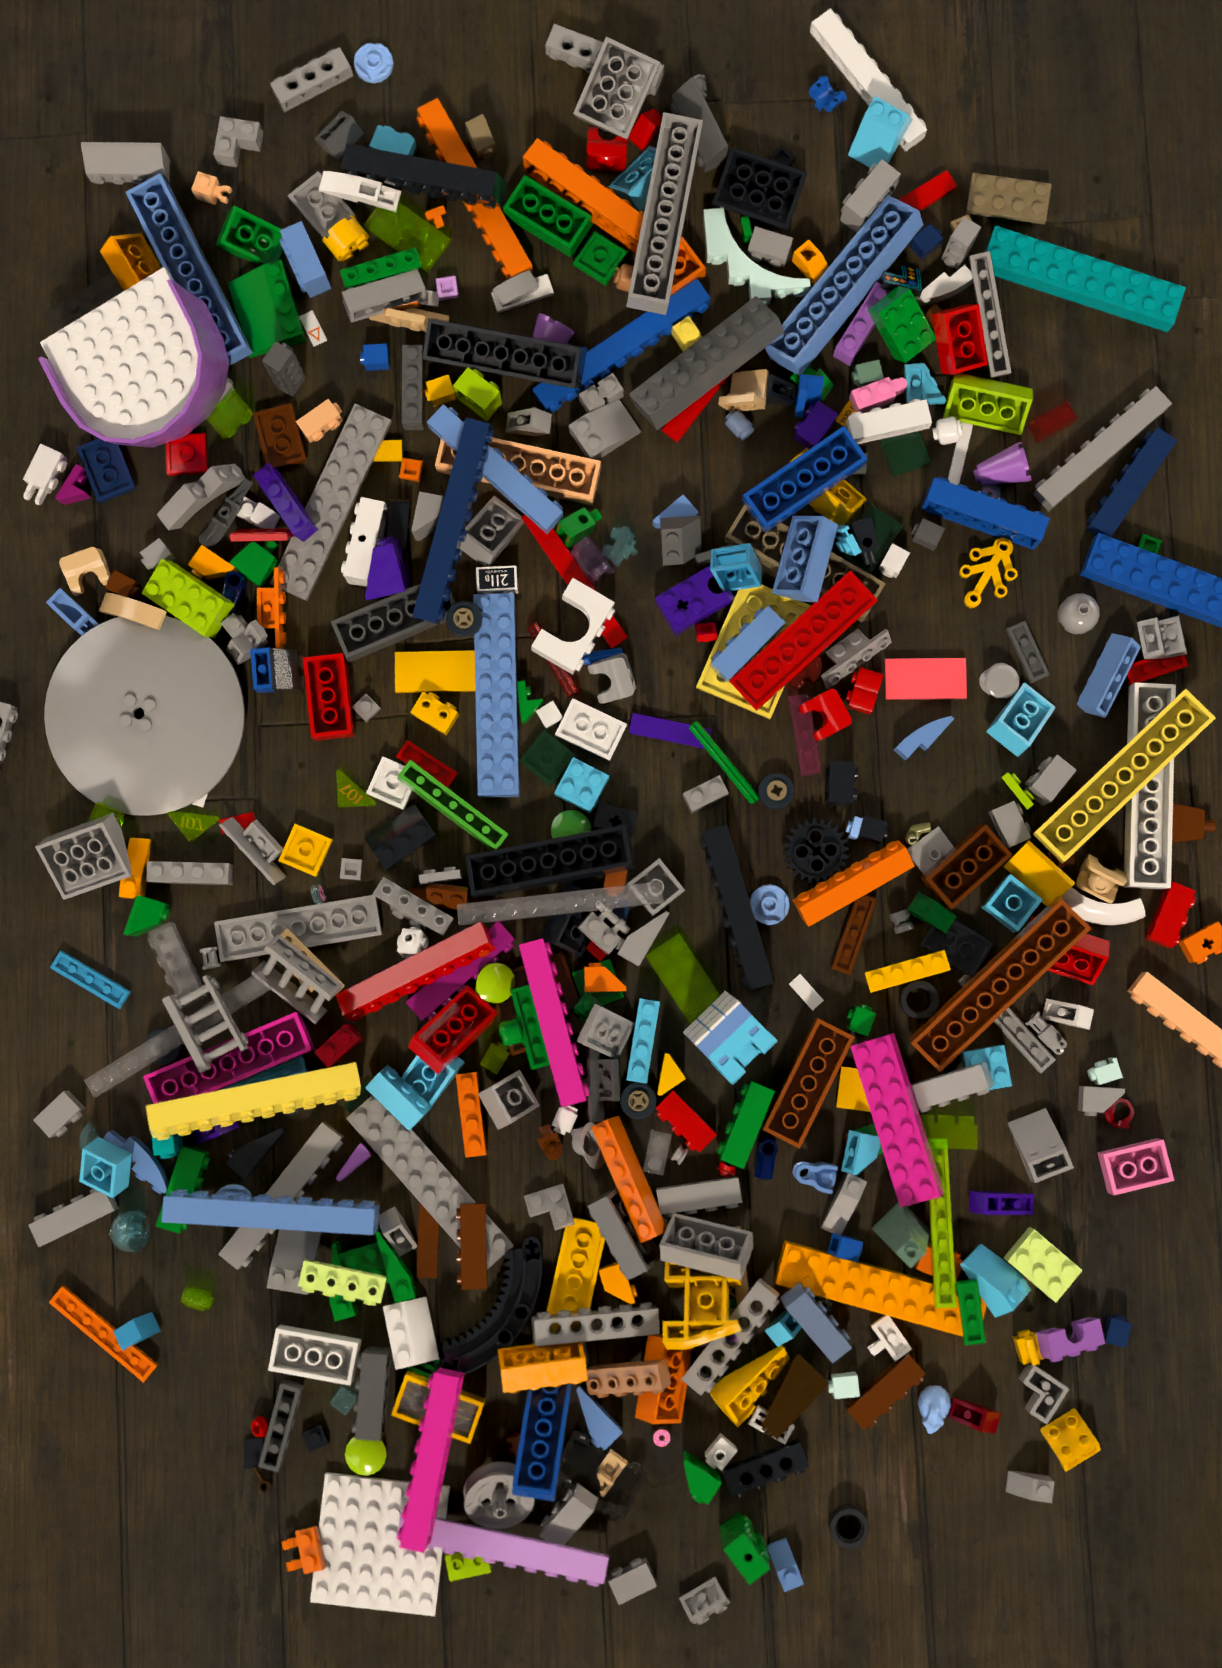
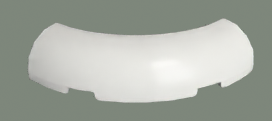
M1072 887L1061 897L1085 922L1091 924L1120 925L1145 917V909L1141 898L1120 904L1101 903L1083 896Z

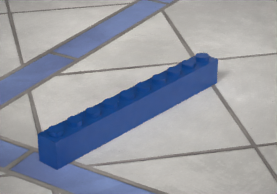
M695 279L670 296L666 315L646 312L586 353L581 388L574 389L542 382L533 388L534 397L545 412L557 411L561 408L562 403L567 400L572 401L578 396L580 391L593 386L594 382L598 379L606 378L616 367H623L629 358L639 356L644 351V348L649 345L654 346L665 334L667 336L672 334V327L688 316L692 320V316L699 312L701 314L709 308L711 297L698 279Z

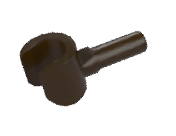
M257 1465L253 1466L252 1469L260 1482L259 1491L265 1493L263 1483L268 1484L271 1489L273 1482L262 1476Z

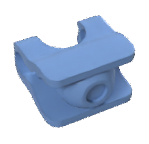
M799 1161L794 1164L792 1174L800 1183L814 1186L821 1192L832 1194L833 1190L831 1188L835 1184L838 1167L827 1162L809 1163ZM807 1168V1175L800 1176L801 1170Z

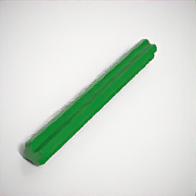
M698 721L689 726L690 731L749 803H755L759 799V795L702 725Z

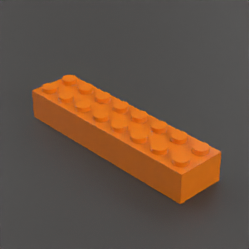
M537 138L523 156L525 174L543 187L591 215L593 224L636 254L644 212L634 209L628 200L616 196L614 190L609 187L605 188L595 176H589L580 165L572 164L566 155L561 152L557 153L548 142H542Z

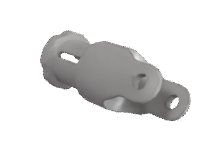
M1039 1011L1033 1013L1026 1020L1025 1024L1027 1026L1030 1025L1037 1033V1037L1046 1046L1051 1048L1054 1053L1058 1055L1063 1054V1048L1067 1047V1042L1051 1024H1048L1040 1016Z

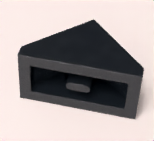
M772 374L768 375L766 403L796 405L797 385Z

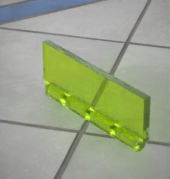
M920 1114L930 1148L977 1150L978 1125H974L973 1116H959L958 1124H955V1116L938 1115V1122L934 1123V1115Z

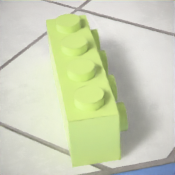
M304 1259L298 1286L302 1287V1291L314 1293V1290L323 1291L322 1295L335 1297V1294L342 1295L344 1300L355 1301L356 1299L364 1300V1304L376 1306V1303L381 1304L387 1276Z

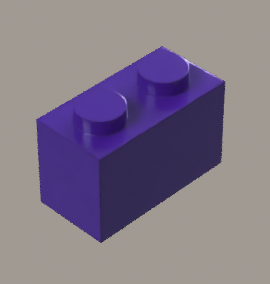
M819 401L815 406L811 405L805 413L807 418L804 422L799 421L794 429L796 432L794 439L808 449L822 441L838 416L836 412Z

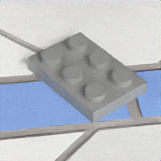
M318 171L291 192L288 198L322 238L325 236L327 239L330 236L328 231L343 218L350 220V215H353L356 219V215L342 198L319 191L322 175Z
M594 1004L577 1042L613 1059H618L635 1023Z

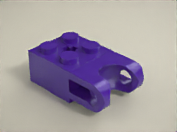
M710 566L655 597V604L675 636L708 618L734 600L735 597L730 591L715 594L709 590L708 583L715 578L710 570ZM679 604H685L686 610L683 608L679 609Z

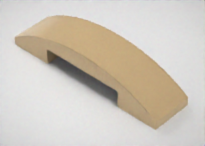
M113 593L105 594L99 609L101 613L114 617L118 616L159 631L167 613L165 610Z

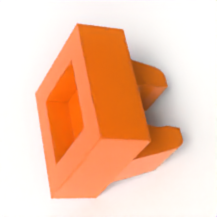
M443 205L425 212L424 215L427 222L433 220L436 229L444 226L442 216L446 215V211Z

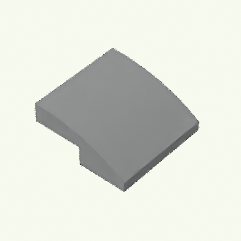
M1179 616L1160 621L1156 617L1137 622L1144 659H1163L1187 655Z

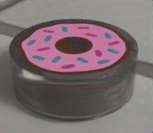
M665 1426L656 1427L651 1435L652 1443L657 1448H667L672 1442L671 1431Z

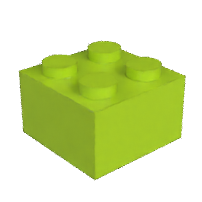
M467 367L453 385L456 398L488 422L502 404L500 388L494 382L490 381L488 383L484 380V376L478 370H471Z

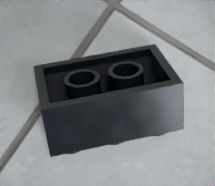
M414 803L365 837V840L384 869L389 871L435 839L437 835Z
M566 882L540 938L582 957L590 939L577 927L590 912H594L597 916L599 915L600 911L596 908V905L600 901L607 905V902Z

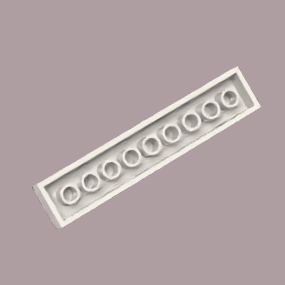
M1134 683L1129 686L1127 744L1175 699V684ZM1174 758L1126 803L1124 872L1126 873L1125 878L1127 881L1123 886L1124 888H1171Z

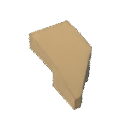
M610 1449L598 1467L597 1478L600 1482L602 1497L609 1491L628 1462L612 1449Z

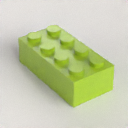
M161 559L142 591L143 595L204 637H216L222 627L221 622L227 618L235 605L175 562Z

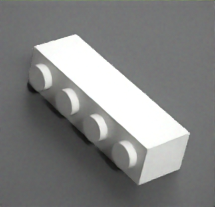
M920 399L911 400L908 404L904 405L895 403L885 409L880 407L873 408L863 414L862 412H855L846 421L847 430L857 444L929 429L932 424L927 400L921 401Z

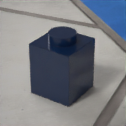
M929 224L912 238L910 248L922 261L941 245L943 237L940 230Z
M1114 1313V1316H1106L1103 1328L1106 1343L1126 1348L1132 1323L1126 1320V1316Z

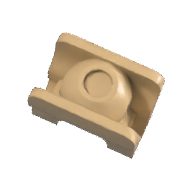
M90 547L62 557L59 561L69 588L75 596L84 593L82 578L86 573L93 571L103 585H106L111 577L103 551L99 548Z
M1088 854L1080 866L1076 885L1078 888L1112 904L1118 891V885L1124 886L1126 884V873L1118 868L1115 871L1109 870L1098 862V858Z

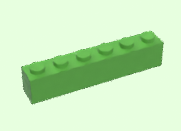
M410 760L397 776V780L491 851L497 850L508 836V833L413 761Z

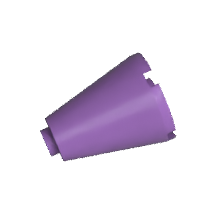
M539 313L533 337L567 343L572 338L574 331L564 324Z
M1018 442L976 465L977 469L973 470L976 482L980 481L981 485L1031 481L1022 442Z

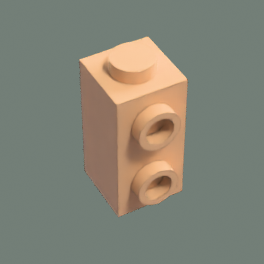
M327 399L297 420L296 423L310 443L316 442L324 436L325 432L330 429L334 430L340 425L342 421L340 413L342 411L336 402L332 404Z

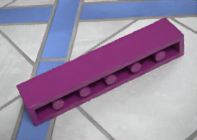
M499 921L488 930L495 950L485 957L473 960L467 966L454 970L449 975L436 979L432 984L425 985L406 1002L421 1021L425 1019L430 1021L437 1014L436 1010L441 1005L445 1007L452 1000V995L456 992L460 993L467 986L466 983L472 978L474 980L477 979L478 974L486 964L496 963L499 960L497 956L501 952L507 953L515 946L513 944L515 941L514 937Z

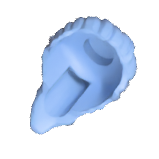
M936 1385L926 1387L921 1391L918 1399L919 1410L923 1417L922 1423L929 1434L936 1432L944 1425L943 1419L948 1415L949 1408H951L948 1392L941 1386Z

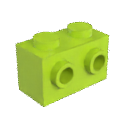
M456 1551L454 1554H445L450 1581L487 1574L492 1571V1563L484 1562L483 1557L475 1556V1559L465 1558L462 1556L463 1553Z

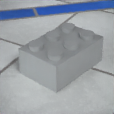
M883 159L878 165L876 163L872 165L868 171V177L865 180L862 178L855 187L857 190L853 194L849 193L843 201L844 206L841 208L840 220L856 233L888 195L891 196L896 190L901 174Z

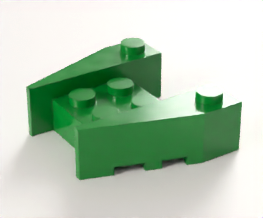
M381 1228L375 1233L376 1242L342 1252L339 1241L332 1244V1265L387 1276L385 1284H390L395 1304L417 1296L418 1293L412 1273L385 1238ZM335 1294V1297H329L335 1322L353 1317L358 1313L355 1301L344 1300L342 1295Z

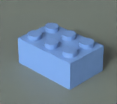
M302 221L280 230L283 238H280L279 241L302 292H307L309 298L330 290L329 281Z

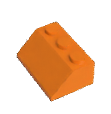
M683 237L680 240L670 296L695 279L700 281L705 277L706 267Z

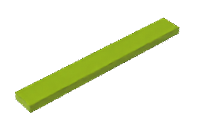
M928 1139L944 1191L941 1197L929 1200L935 1308H957L947 1139Z

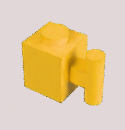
M1030 1330L1019 1331L1017 1336H1013L1019 1361L1023 1365L1028 1363L1032 1365L1040 1364L1039 1360L1044 1358H1041L1036 1334L1033 1331L1030 1332Z

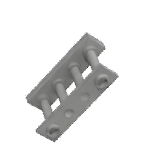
M278 934L264 949L271 955L267 962L263 961L251 974L316 1024L328 1011L321 1006L324 1000L330 1001L343 985ZM277 961L287 968L283 975L274 969ZM293 973L303 980L299 988L290 981ZM309 986L319 993L315 1000L306 994Z
M207 975L202 977L205 982L203 986L181 998L169 995L162 999L200 1073L212 1069L210 1065L212 1060L238 1046L241 1051L247 1050V1043H249L246 1035L243 1032L240 1033L218 991L220 987L217 980ZM210 991L215 1003L189 1017L187 1015L184 1016L181 1010L183 1005ZM220 1010L225 1021L199 1035H194L191 1029L193 1023ZM227 1028L230 1029L234 1037L233 1040L209 1053L203 1052L201 1048L202 1042Z

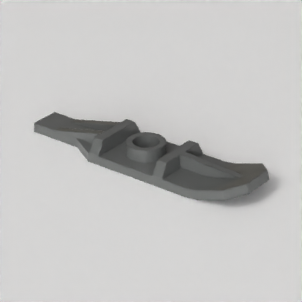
M245 478L234 493L225 498V502L216 516L212 518L208 528L199 536V543L210 548L214 547L221 540L241 510L244 496L253 484L251 481Z

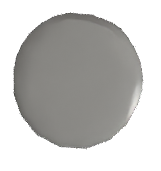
M997 663L981 674L979 682L982 690L995 698H1008L1017 692L1019 676L1010 665Z

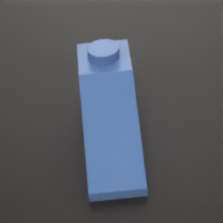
M579 1383L576 1390L591 1435L590 1440L597 1448L601 1446L606 1450L623 1433V1428L592 1395H588V1391Z

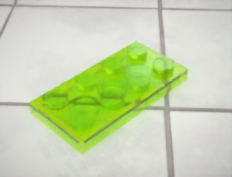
M400 202L396 212L377 207L364 223V227L398 252L416 247L422 265L421 269L427 273L451 243L450 238Z
M677 934L645 955L689 1024L693 1023L720 997V994L680 934Z

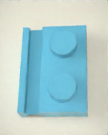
M838 524L836 531L838 535L835 537L838 540L836 545L839 551L852 556L861 553L853 534L847 531L849 527Z

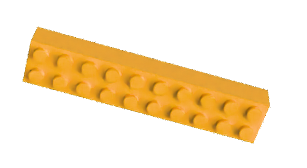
M784 1240L774 1277L775 1284L793 1288L800 1282L804 1288L809 1287L814 1295L963 1337L957 1289V1308H935L932 1281L860 1261L854 1262L837 1258L825 1251ZM980 1296L982 1318L984 1319L987 1305Z

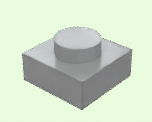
M367 694L352 706L366 723L381 709Z
M342 858L340 879L361 880L363 860Z

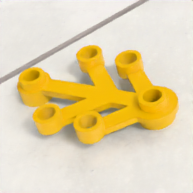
M999 538L992 547L984 549L973 548L970 551L969 557L972 561H978L984 556H994L989 562L974 566L964 565L959 570L962 578H968L972 574L984 572L974 590L968 592L964 597V603L967 607L975 608L980 604V594L991 576L995 587V596L1003 598L1007 594V588L1002 583L997 565L1002 559L1005 568L1004 578L1007 581H1013L1017 577V571L1012 567L1009 556L1013 551V545L1009 539ZM1001 544L1006 546L1005 551L1000 549ZM974 551L979 553L978 558L972 555ZM964 568L969 570L968 575H965L962 570ZM1009 571L1013 572V578H1010L1007 575ZM999 588L1004 590L1003 595H1000L997 590ZM974 595L977 601L972 602L970 596Z

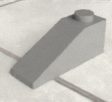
M665 911L630 934L626 940L622 938L616 948L619 950L618 955L639 967L667 919L669 912Z
M846 1172L844 1173L821 1229L830 1233L842 1234L867 1184L866 1180Z

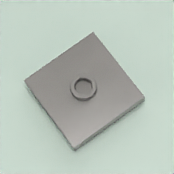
M938 826L916 844L909 847L907 851L921 873L925 874L954 846Z

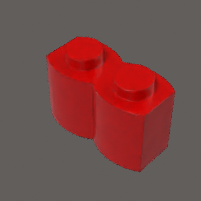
M861 667L858 672L854 671L851 683H854L852 691L848 690L845 702H848L847 708L870 715L873 711L884 674Z

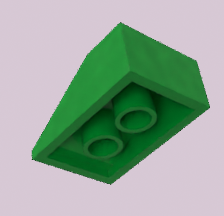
M234 205L228 211L215 246L256 264H268L278 261L283 250L279 241L280 238H283L280 233L282 229Z

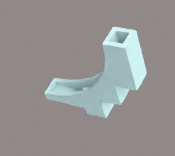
M724 208L705 209L703 211L707 263L719 265L727 262L728 284L742 286L748 283L749 299L751 300L757 296L766 306L770 304L771 296L775 298H783L786 295L801 297L809 292L810 279L780 276L763 269L751 261L732 238L726 223Z

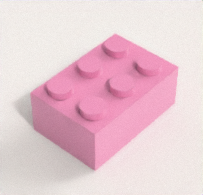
M1155 1138L1097 1152L1109 1194L1117 1195L1174 1181L1163 1139Z

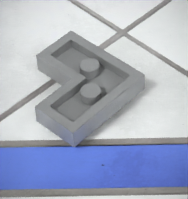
M564 1184L524 1196L530 1217L550 1211L555 1230L575 1224Z

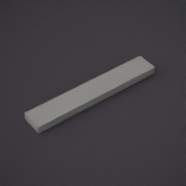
M964 974L957 982L963 987L971 977ZM1009 1007L994 1021L997 1027L1039 1073H1042L1056 1060Z

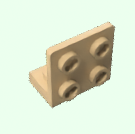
M762 369L733 373L730 394L719 397L718 405L729 412L733 410L736 412L738 410L765 409L769 371Z

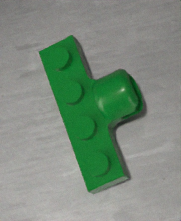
M530 986L511 989L510 993L516 1018L500 1023L499 1033L501 1040L506 1046L523 1043L531 1070L548 1066L550 1062Z

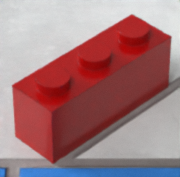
M1172 881L1171 888L1164 889L1145 939L1166 948L1176 946L1181 937L1179 934L1180 929L1185 926L1188 920V915H1186L1188 909L1194 905L1196 899L1194 894L1196 891Z
M673 1090L655 1107L658 1110L655 1114L663 1122L668 1120L673 1125L670 1129L678 1137L682 1134L687 1139L685 1144L693 1152L696 1149L701 1152L717 1135Z

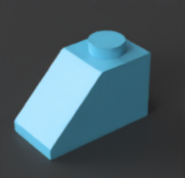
M849 1130L841 1171L857 1175L874 1161L880 1149L879 1137Z
M785 1309L764 1331L779 1347L793 1339L802 1327L789 1311Z

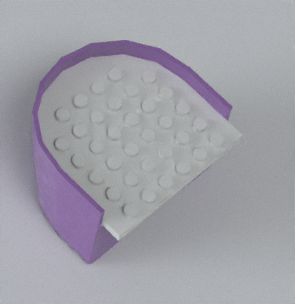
M164 267L40 342L48 359L42 356L38 359L61 405L80 428L109 443L156 447L182 438L212 414L226 389L229 359L223 337L205 302L174 282L168 270Z

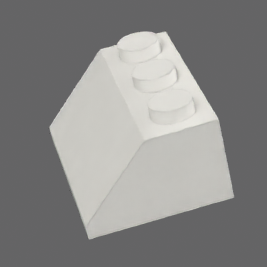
M427 1296L383 1306L395 1370L439 1359Z

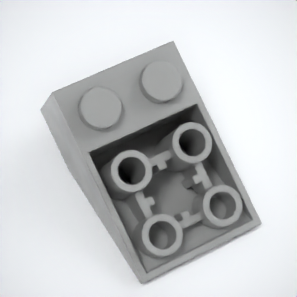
M1046 1108L1007 1122L1030 1181L1037 1183L1074 1168L1067 1149Z

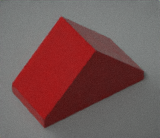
M655 109L642 113L630 132L628 139L643 151L660 133L663 116Z

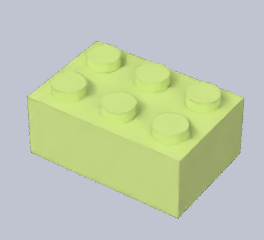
M1031 1227L1027 1228L1003 1257L1054 1302L1060 1299L1083 1271Z

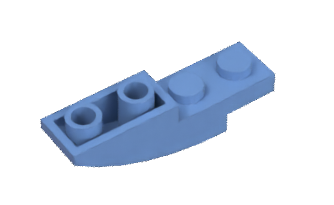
M114 1130L108 1131L104 1136L106 1141L132 1153L131 1162H136L131 1169L135 1172L134 1175L143 1182L146 1180L152 1184L151 1188L157 1193L161 1194L163 1192L165 1194L170 1182L164 1168L153 1152L135 1135L126 1140Z

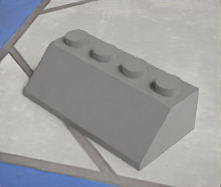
M81 142L85 172L89 180L95 184H103L104 182H112L114 184L132 182L139 185L159 173L169 183L170 159L161 143Z

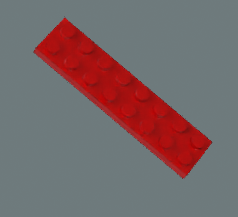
M850 570L819 598L818 602H815L730 679L729 682L758 711L877 603L878 600Z

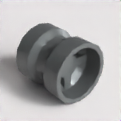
M908 909L889 915L890 920L894 923L893 929L895 934L915 928L913 922L909 919L910 912Z

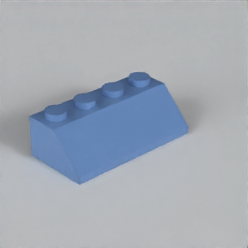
M792 516L772 590L773 594L802 602H818L838 524L824 516Z

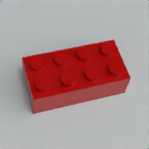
M344 653L304 657L303 665L311 738L314 741L354 737L348 666Z
M467 985L412 1037L408 1047L439 1075L493 1023L498 1012Z

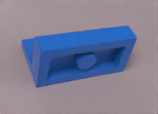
M800 374L795 417L803 418L805 406H815L818 401L820 402L824 376Z

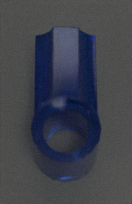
M230 571L226 574L222 593L224 597L235 604L230 611L234 613L237 611L242 591L247 584L246 578L237 571ZM239 577V584L232 586V579Z
M770 1137L761 1138L758 1143L754 1177L759 1179L772 1180L778 1146ZM769 1142L772 1143L773 1149L770 1152H764L762 1149L763 1145Z

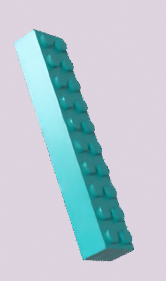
M996 225L985 251H990L993 272L996 277L1168 332L1175 323L1186 289L1184 286Z

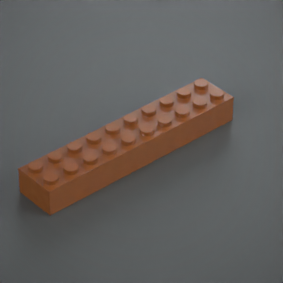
M1058 895L909 1038L911 1044L941 1072L1092 928Z

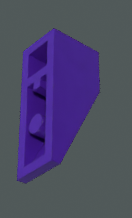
M970 1191L969 1212L983 1215H1033L1034 1194Z

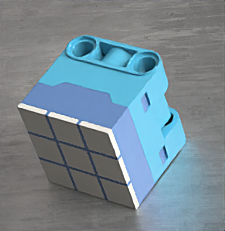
M726 991L683 1031L732 1085L746 1073L744 1067L759 1053L765 1054L777 1042L775 1037L737 999Z

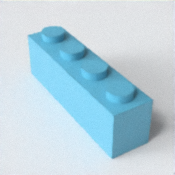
M639 998L626 1078L628 1081L647 1084L660 1005L659 1001Z

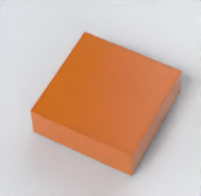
M402 458L400 479L420 482L423 461Z

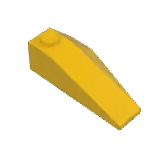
M780 1345L723 1377L714 1385L709 1393L735 1426L739 1427L753 1413L756 1408L755 1402L760 1395L764 1396L766 1394L768 1383L770 1380L777 1378L790 1357L784 1347Z

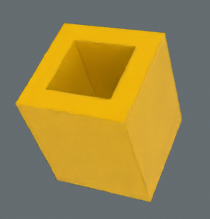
M449 375L426 382L428 389L424 391L427 400H432L434 406L456 399Z

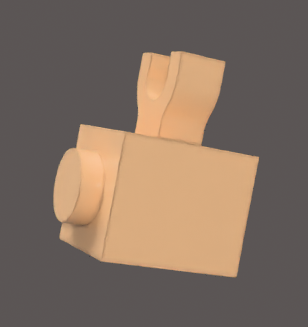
M199 171L191 189L197 200L213 205L216 204L217 198L227 204L228 199L222 196L224 192L231 194L232 192L231 187L221 186L217 177Z

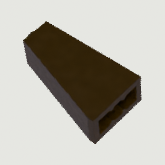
M797 1351L794 1353L766 1408L765 1414H763L760 1420L763 1425L761 1429L770 1438L774 1436L778 1439L829 1384Z

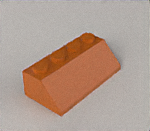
M663 1334L648 1335L644 1361L667 1359L671 1385L666 1387L662 1393L652 1394L651 1391H646L645 1394L638 1395L635 1418L651 1424L681 1423L687 1384L681 1379L690 1369L693 1348L667 1350L663 1344Z

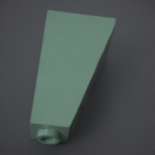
M899 1202L871 1228L910 1268L926 1254L930 1230L907 1206L900 1207Z

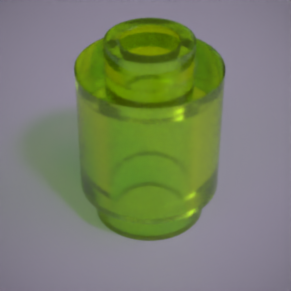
M194 1286L191 1288L186 1287L181 1297V1303H184L186 1307L205 1312L206 1309L211 1308L214 1297H211L212 1293L210 1291Z

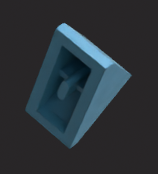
M150 1312L132 1319L113 1333L123 1351L161 1330L153 1313Z

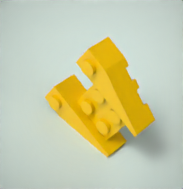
M665 1262V1282L668 1287L685 1288L684 1321H663V1344L667 1350L690 1349L741 1331L738 1320H729V1287L742 1286L740 1280Z

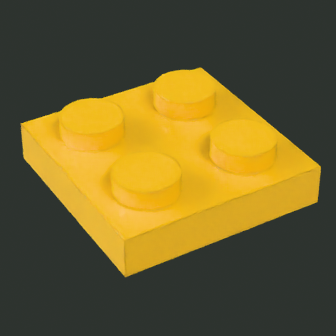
M294 824L278 861L317 877L333 840Z

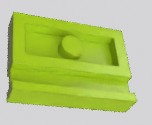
M1007 772L1001 777L1027 810L1034 805L1031 802L1034 799L1027 789L1023 791L1020 788L1019 784L1021 781L1014 773L1010 775Z

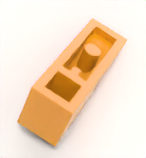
M129 839L127 854L132 876L120 880L119 897L136 899L137 895H146L147 861H149L151 839Z

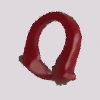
M1119 1098L1104 1112L1105 1119L1115 1128L1130 1129L1129 1123L1134 1116L1132 1104L1126 1099ZM1123 1102L1129 1108V1115L1127 1118L1115 1123L1113 1122L1115 1105Z

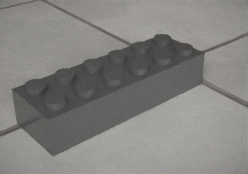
M421 584L331 621L349 663L438 625L412 617ZM452 594L449 601L445 602L444 609H446V614L449 608L455 604ZM446 614L444 620L440 621V624L446 622Z

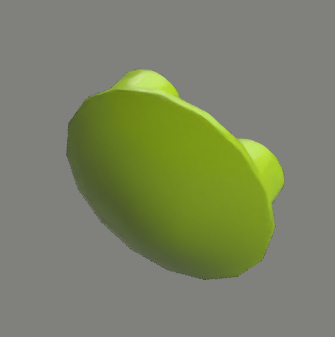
M488 963L477 976L475 990L486 1002L494 1004L504 1002L511 996L510 990L515 987L514 974L504 964Z
M355 1436L352 1437L345 1451L346 1463L350 1469L364 1476L379 1471L384 1465L387 1455L382 1439L381 1441L357 1440Z

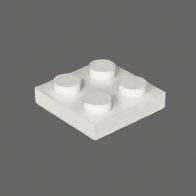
M382 756L366 794L404 810L412 790L397 780V776L405 766Z

